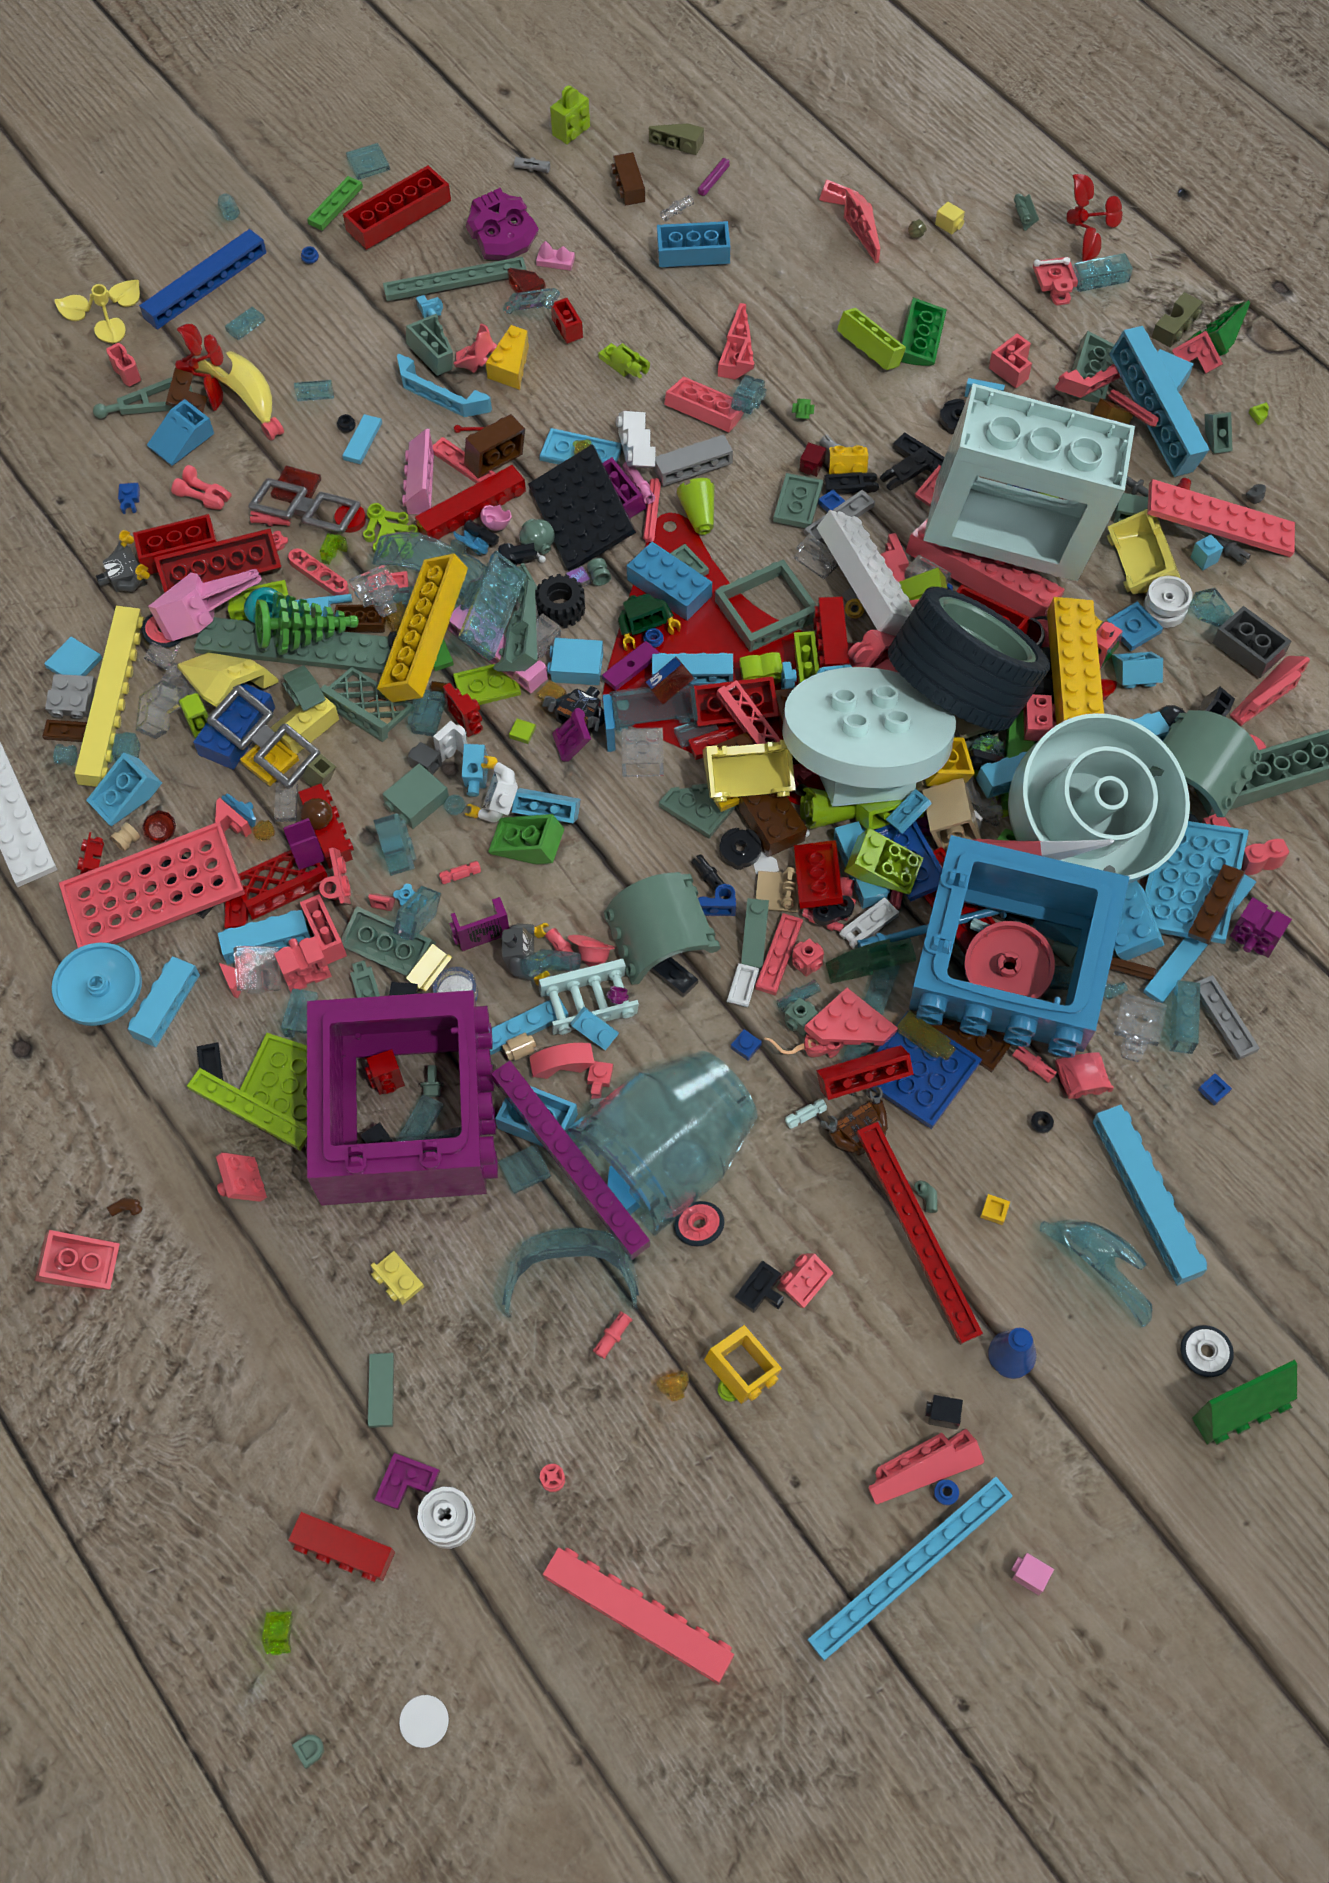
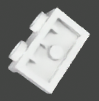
M452 721L447 723L433 736L435 751L440 753L442 762L446 758L452 757L456 749L463 754L464 744H468L465 729L461 725L454 724Z

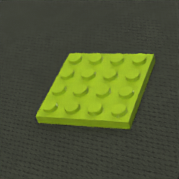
M266 1033L240 1090L307 1126V1045Z

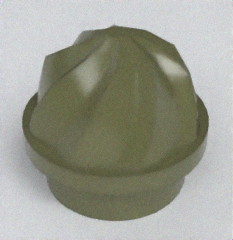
M920 219L912 221L908 228L909 235L913 238L922 237L924 232L927 231L925 224Z

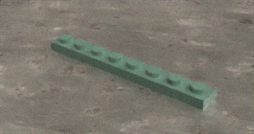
M523 257L385 282L383 287L386 300L391 301L527 275V269Z

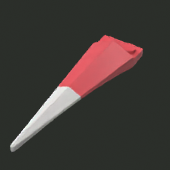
M972 839L1056 860H1062L1102 848L1114 842L1112 839L1082 841Z

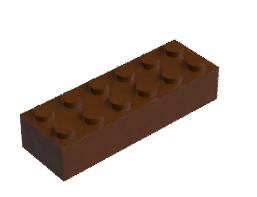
M746 732L714 746L720 748L722 746L754 745ZM777 793L738 797L740 802L736 806L750 829L759 836L761 847L767 857L805 841L807 827L787 796L777 797Z

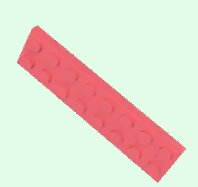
M1152 479L1149 483L1148 515L1287 557H1291L1295 553V522L1158 480Z

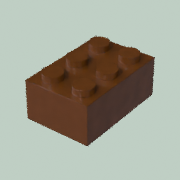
M510 414L500 418L491 425L485 426L482 430L470 434L465 441L464 465L479 479L491 470L493 471L523 455L525 428Z

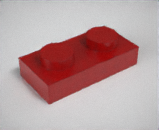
M247 892L245 896L247 900H249V895ZM240 896L225 903V929L241 927L248 923L249 912Z

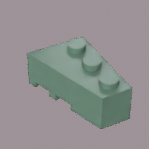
M437 313L406 326V344L437 376L452 370L453 351L447 337L443 333L442 325L439 324Z

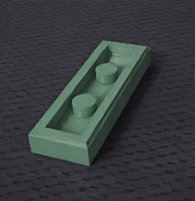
M394 1353L369 1354L368 1427H393Z

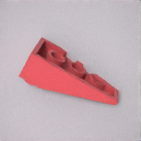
M848 188L846 189L844 218L874 262L878 263L880 244L872 206L864 196Z

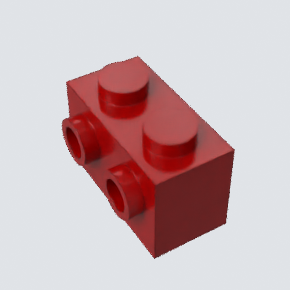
M392 1049L366 1058L369 1066L365 1067L372 1089L377 1088L379 1095L391 1094L396 1089L405 1086Z

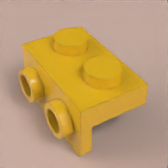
M837 445L829 448V474L867 473V447L860 445L853 447Z

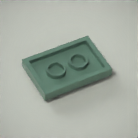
M786 473L773 522L802 528L810 526L814 520L824 480Z

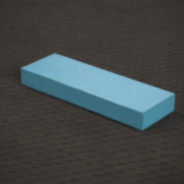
M363 415L342 455L343 460L357 464L362 463L382 425L381 418Z

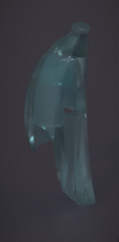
M1074 1219L1059 1220L1053 1223L1043 1221L1041 1223L1040 1232L1047 1234L1076 1253L1097 1271L1125 1302L1140 1327H1145L1151 1322L1152 1303L1118 1270L1115 1264V1257H1118L1137 1269L1142 1270L1147 1266V1263L1136 1248L1115 1232L1093 1222Z

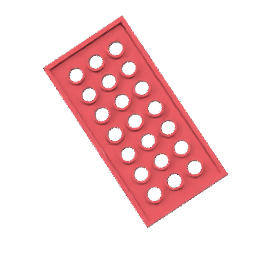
M220 821L59 883L78 948L92 943L117 944L245 894ZM207 844L211 845V848L208 851H201L203 846ZM191 852L189 858L181 859L184 853ZM165 860H171L169 866H161ZM210 862H217V865L214 868H207ZM147 867L151 868V871L148 874H141L143 869ZM197 869V873L194 876H187L190 870ZM131 875L129 881L121 882L124 876ZM177 877L175 883L167 884L169 878ZM223 879L221 885L213 886L215 880ZM105 883H111L107 890H101ZM150 885H157L154 891L147 892V888ZM196 887H203L200 893L193 894V890ZM84 891H90L88 897L81 898ZM130 893H136L134 899L127 900V896ZM178 894L183 895L180 901L173 902L174 896ZM116 900V904L113 907H106L109 901ZM162 902V906L159 909H152L155 903ZM96 908L94 914L86 915L89 909ZM136 910H142L140 916L136 918L132 917V914ZM122 918L118 925H112L114 919ZM95 926H101L99 932L91 933Z

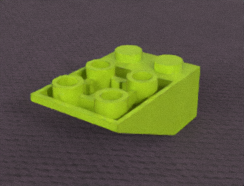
M868 828L857 837L844 872L862 882L910 894L923 857Z

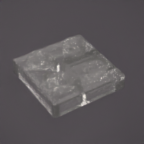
M236 946L233 948L237 991L258 994L282 989L280 967L274 953L278 952V947Z

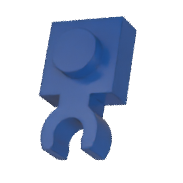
M119 484L118 500L121 504L122 513L126 514L127 508H131L132 512L136 513L135 503L139 502L140 497L139 484Z

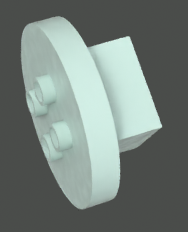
M847 667L818 673L798 684L786 700L782 731L785 745L793 757L807 769L820 776L832 806L905 800L915 790L916 782L932 776L948 761L953 746L956 720L955 715L944 710L941 706L936 705L932 700L918 692L898 672L870 667Z

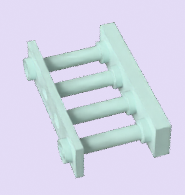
M624 959L539 979L541 997H550L557 1018L556 1021H552L553 1035H564L571 1032V1030H575L570 1023L576 1016L565 1017L558 993L567 990L571 991L577 1012L579 1013L585 1007L579 988L586 985L592 986L600 1009L592 1011V1013L606 1022L622 1017L630 1018L638 1013V1000L631 1002L629 1000L623 1001V1004L608 1007L600 985L602 981L611 980L614 986L624 988L621 977L625 976L626 965Z

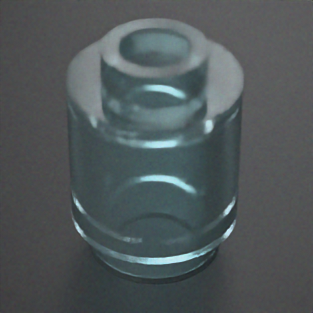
M226 193L219 196L218 207L226 220L236 219L240 214V210L234 198Z

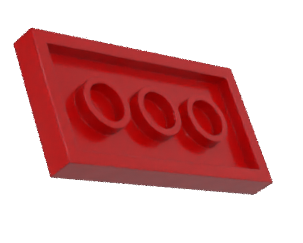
M836 840L794 845L800 909L843 904Z

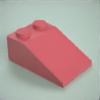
M49 1230L44 1237L34 1281L60 1286L110 1290L120 1244Z

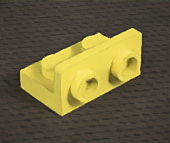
M395 1251L377 1265L375 1262L370 1265L373 1270L371 1276L379 1285L384 1283L388 1288L385 1292L393 1302L398 1300L403 1305L424 1288L423 1283Z

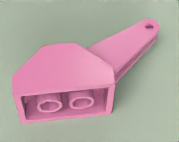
M252 569L202 583L198 574L190 573L148 607L164 637L167 640L175 641L202 631L213 622L217 606L247 588L258 584L262 578L258 575L257 569Z

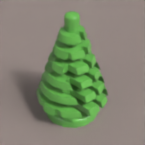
M274 592L272 618L270 617L269 607L265 600L257 599L255 606V627L258 645L261 649L267 648L270 644L271 630H273V636H275L274 644L275 647H278L276 652L279 655L287 653L288 645H290L289 650L292 652L299 648L300 643H303L302 647L310 645L311 638L315 640V643L321 641L323 628L325 637L329 638L334 635L335 628L337 633L340 634L345 632L346 627L356 628L359 624L357 616L345 617L344 612L336 610V614L333 616L331 607L324 606L323 616H321L322 610L320 605L312 603L310 607L307 600L299 599L297 602L295 601L296 598L287 595L286 600H284V595L280 592Z

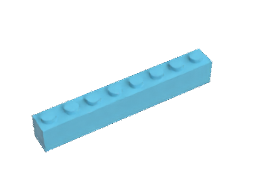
M1122 1105L1096 1114L1093 1124L1176 1285L1178 1286L1201 1277L1207 1270L1206 1259L1202 1254H1199L1192 1233H1188L1183 1215L1177 1212L1172 1194L1166 1191L1161 1173L1156 1171L1152 1164L1151 1154L1149 1151H1145L1140 1133L1137 1130L1135 1131L1131 1124L1130 1114L1128 1111H1124Z

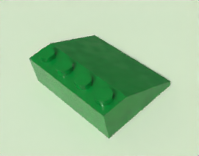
M1294 1359L1209 1400L1192 1417L1206 1444L1208 1445L1214 1441L1216 1445L1221 1444L1229 1439L1228 1434L1236 1431L1239 1435L1251 1428L1249 1424L1255 1421L1258 1424H1262L1272 1418L1270 1414L1276 1411L1282 1414L1292 1409L1291 1404L1297 1399V1362Z

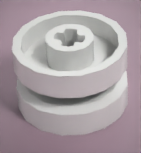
M1162 576L1153 580L1149 586L1143 608L1162 627H1175L1182 623L1186 617L1193 593L1190 586L1184 580L1174 576Z
M440 1487L432 1490L423 1498L418 1509L417 1519L421 1531L431 1544L439 1548L452 1549L461 1546L470 1538L475 1529L476 1516L473 1506L463 1492L454 1487ZM447 1515L451 1516L450 1520L444 1519V1517Z

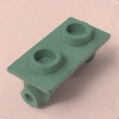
M1016 194L1014 198L1015 207L1026 231L1039 220L1030 194L1026 197Z

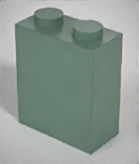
M420 763L382 793L384 807L390 813L394 812L403 825H408L412 829L450 799L447 787Z

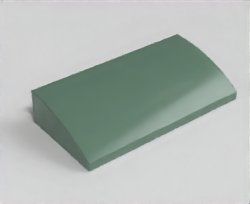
M1087 331L1080 341L1071 372L1077 370L1085 379L1087 377L1092 378L1101 370L1103 372L1106 371L1108 367L1114 364L1109 355L1114 344ZM1109 384L1082 398L1070 396L1098 403L1100 398L1105 399Z
M356 906L341 938L344 948L406 976L429 946L436 944L430 938Z

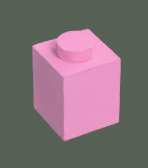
M1028 1553L1023 1558L1018 1557L1011 1569L1015 1572L1012 1580L1038 1596L1043 1592L1054 1571L1053 1568Z

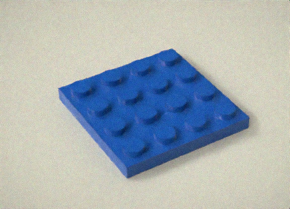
M907 1011L896 1025L898 1027L897 1032L883 1046H880L876 1052L901 1045L910 1054L914 1075L887 1082L877 1087L882 1089V1097L932 1129L980 1065L982 1059L931 1025L918 1021L914 1014ZM875 1086L870 1088L877 1093Z

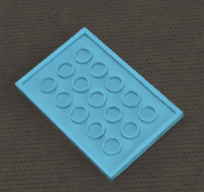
M1188 821L1184 837L1176 851L1164 864L1149 873L1145 894L1160 933L1189 938L1188 932L1223 864L1241 870L1249 830ZM1236 893L1210 942L1226 943Z

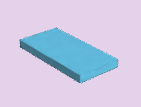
M551 428L539 457L540 461L559 465L593 444L602 462L607 461L611 457L617 462L622 451V444Z

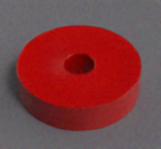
M342 505L336 510L334 518L337 525H340L350 507ZM361 506L345 532H356L364 527L366 515Z

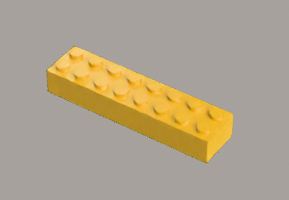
M455 553L424 559L377 687L392 703L423 698L468 567Z
M1053 597L1047 610L1055 717L1056 725L1065 720L1080 715L1104 714L1094 602L1093 600Z

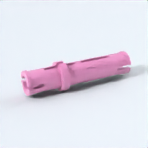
M625 462L622 469L643 495L645 504L653 503L655 495L650 490L649 483L643 479L635 467H628L627 462Z

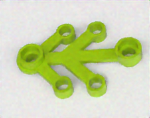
M379 503L371 504L367 510V517L370 520L367 529L363 532L364 540L366 542H373L375 540L374 530L378 522L381 525V529L376 542L373 544L374 553L382 555L385 552L384 543L388 535L396 546L398 556L402 559H409L413 554L412 545L407 541H402L395 531L407 533L408 537L415 538L418 536L417 526L413 524L406 525L409 522L406 512L386 511ZM386 519L397 520L398 524L388 522Z

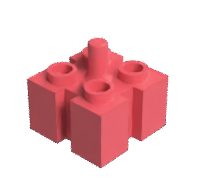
M315 936L305 938L299 944L297 939L293 938L288 942L290 947H283L274 953L291 994L306 988L307 984L315 981V983L332 977Z

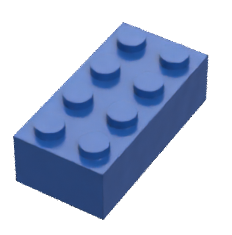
M245 683L240 684L272 712L274 711L275 705L271 694ZM239 695L217 720L242 740L263 714ZM207 722L193 743L199 756L234 770L253 741L245 749L241 750Z

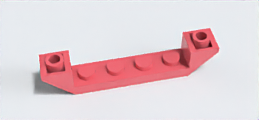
M1115 364L1108 367L1104 372L1102 370L1097 372L1092 378L1087 377L1083 379L1077 370L1070 373L1067 371L1058 378L1060 381L1055 388L1058 391L1082 398L1121 378Z

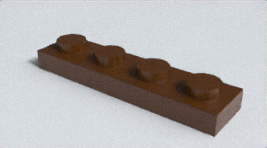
M1223 864L1188 932L1189 938L1209 945L1244 877L1245 871Z

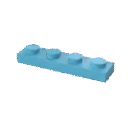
M560 999L565 1017L567 1018L569 1014ZM551 1000L493 1027V1049H490V1055L502 1050V1045L506 1044V1041L524 1032L527 1036L533 1035L551 1026L552 1021L557 1020Z

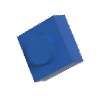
M834 490L818 499V504L827 513L829 510H833L845 502Z
M744 1029L731 1044V1049L749 1061L762 1045V1041Z
M1216 1073L1198 1089L1214 1106L1232 1090Z

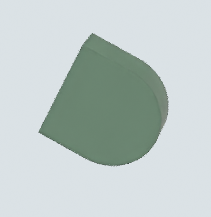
M306 1735L292 1745L305 1769L317 1762L324 1753V1744L315 1735Z

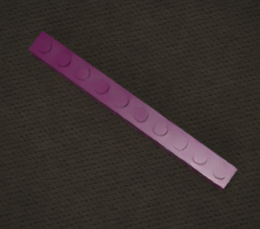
M509 1060L491 1073L493 1082L629 1258L633 1260L650 1247L649 1238L513 1063Z

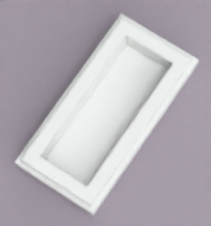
M738 963L727 1002L745 1007L749 1006L759 968Z

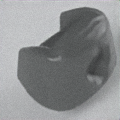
M1263 484L1254 485L1246 493L1247 499L1253 504L1261 502L1265 497L1266 486Z

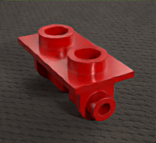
M89 832L88 838L82 841L80 851L84 852L83 858L79 857L77 870H80V874L100 866L101 859L93 858V856L101 858L104 842L100 837L91 838L92 832Z

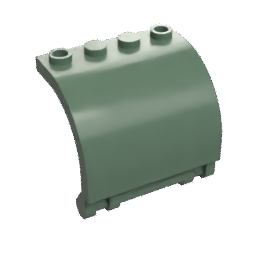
M1189 710L1187 713H1179L1175 719L1176 722L1170 726L1169 733L1163 742L1177 759L1186 782L1199 790L1207 798L1217 817L1224 818L1262 758L1261 753L1253 738L1241 726L1227 717L1201 710ZM1155 766L1149 769L1153 778L1155 776H1162L1164 770Z
M680 872L664 873L642 879L618 893L604 911V917L609 924L611 936L615 940L620 958L624 959L626 965L625 972L632 985L640 984L650 969L669 957L687 951L706 950L709 953H714L721 949L719 941L715 940L716 934L714 929L709 927L697 898L698 891L692 884L693 878L691 874H681Z

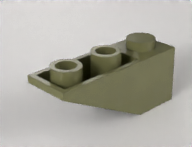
M689 123L649 126V142L697 155L704 143V128Z

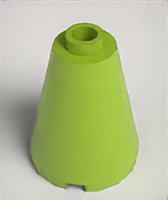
M694 478L687 485L684 483L680 484L676 493L695 532L700 535H706L714 528L715 486L708 478Z
M811 787L803 790L806 791V794L801 796L800 815L801 819L806 821L805 826L807 830L856 818V804L832 806L825 790Z

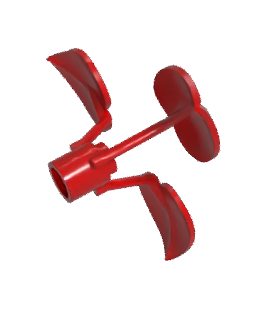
M1074 174L1072 175L1074 179V197L1078 206L1067 212V222L1086 228L1083 237L1082 262H1087L1099 255L1101 251V236L1099 233H1096L1095 228L1083 223L1087 221L1088 217L1106 215V225L1111 228L1117 227L1123 217L1122 204L1117 196H1110L1105 204L1106 212L1088 213L1084 207L1089 205V200L1094 196L1093 181L1087 175Z
M182 325L176 330L183 337L191 354L176 361L175 366L177 369L192 373L193 376L204 377L205 390L213 411H216L223 401V391L219 381L216 378H211L210 374L197 373L195 371L199 367L198 362L209 357L214 366H220L224 358L222 349L216 338L208 334L204 337V347L208 354L197 359L192 358L201 354L202 337L195 325Z

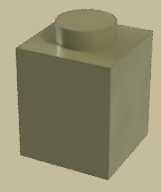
M320 754L307 765L302 779L311 786L320 783L324 786L331 780L336 766Z

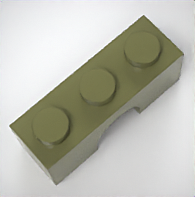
M1184 292L1174 303L1171 316L1164 314L1155 324L1152 338L1171 348L1175 342L1180 341L1183 333L1191 328L1193 321H1197L1200 318L1203 301Z

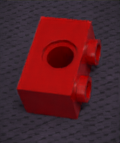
M564 298L551 303L552 320L565 342L568 344L583 338L582 321L569 299Z

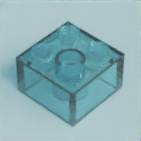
M398 813L373 820L390 876L415 869L413 861L417 859L405 820L400 821Z

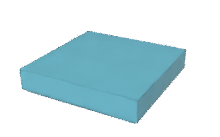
M70 637L44 664L46 668L56 674L86 676L103 658L98 652Z

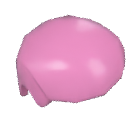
M491 505L484 506L480 513L482 523L491 531L505 529L512 517L510 510L503 511L501 505L494 507Z

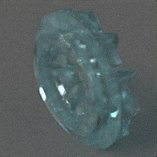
M990 733L980 735L972 745V749L975 748L986 752V747L992 744V751L989 753L1004 757L1005 753L1003 742L998 739V736H992Z

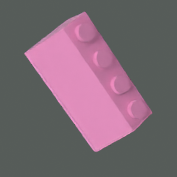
M425 429L409 442V450L405 451L408 465L404 467L407 480L403 482L406 495H403L402 500L403 507H407L408 514H420L431 508L434 451L430 429Z

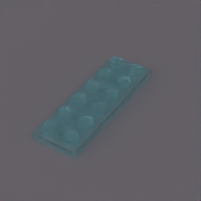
M497 551L490 557L458 635L459 639L489 661L495 657L527 575Z

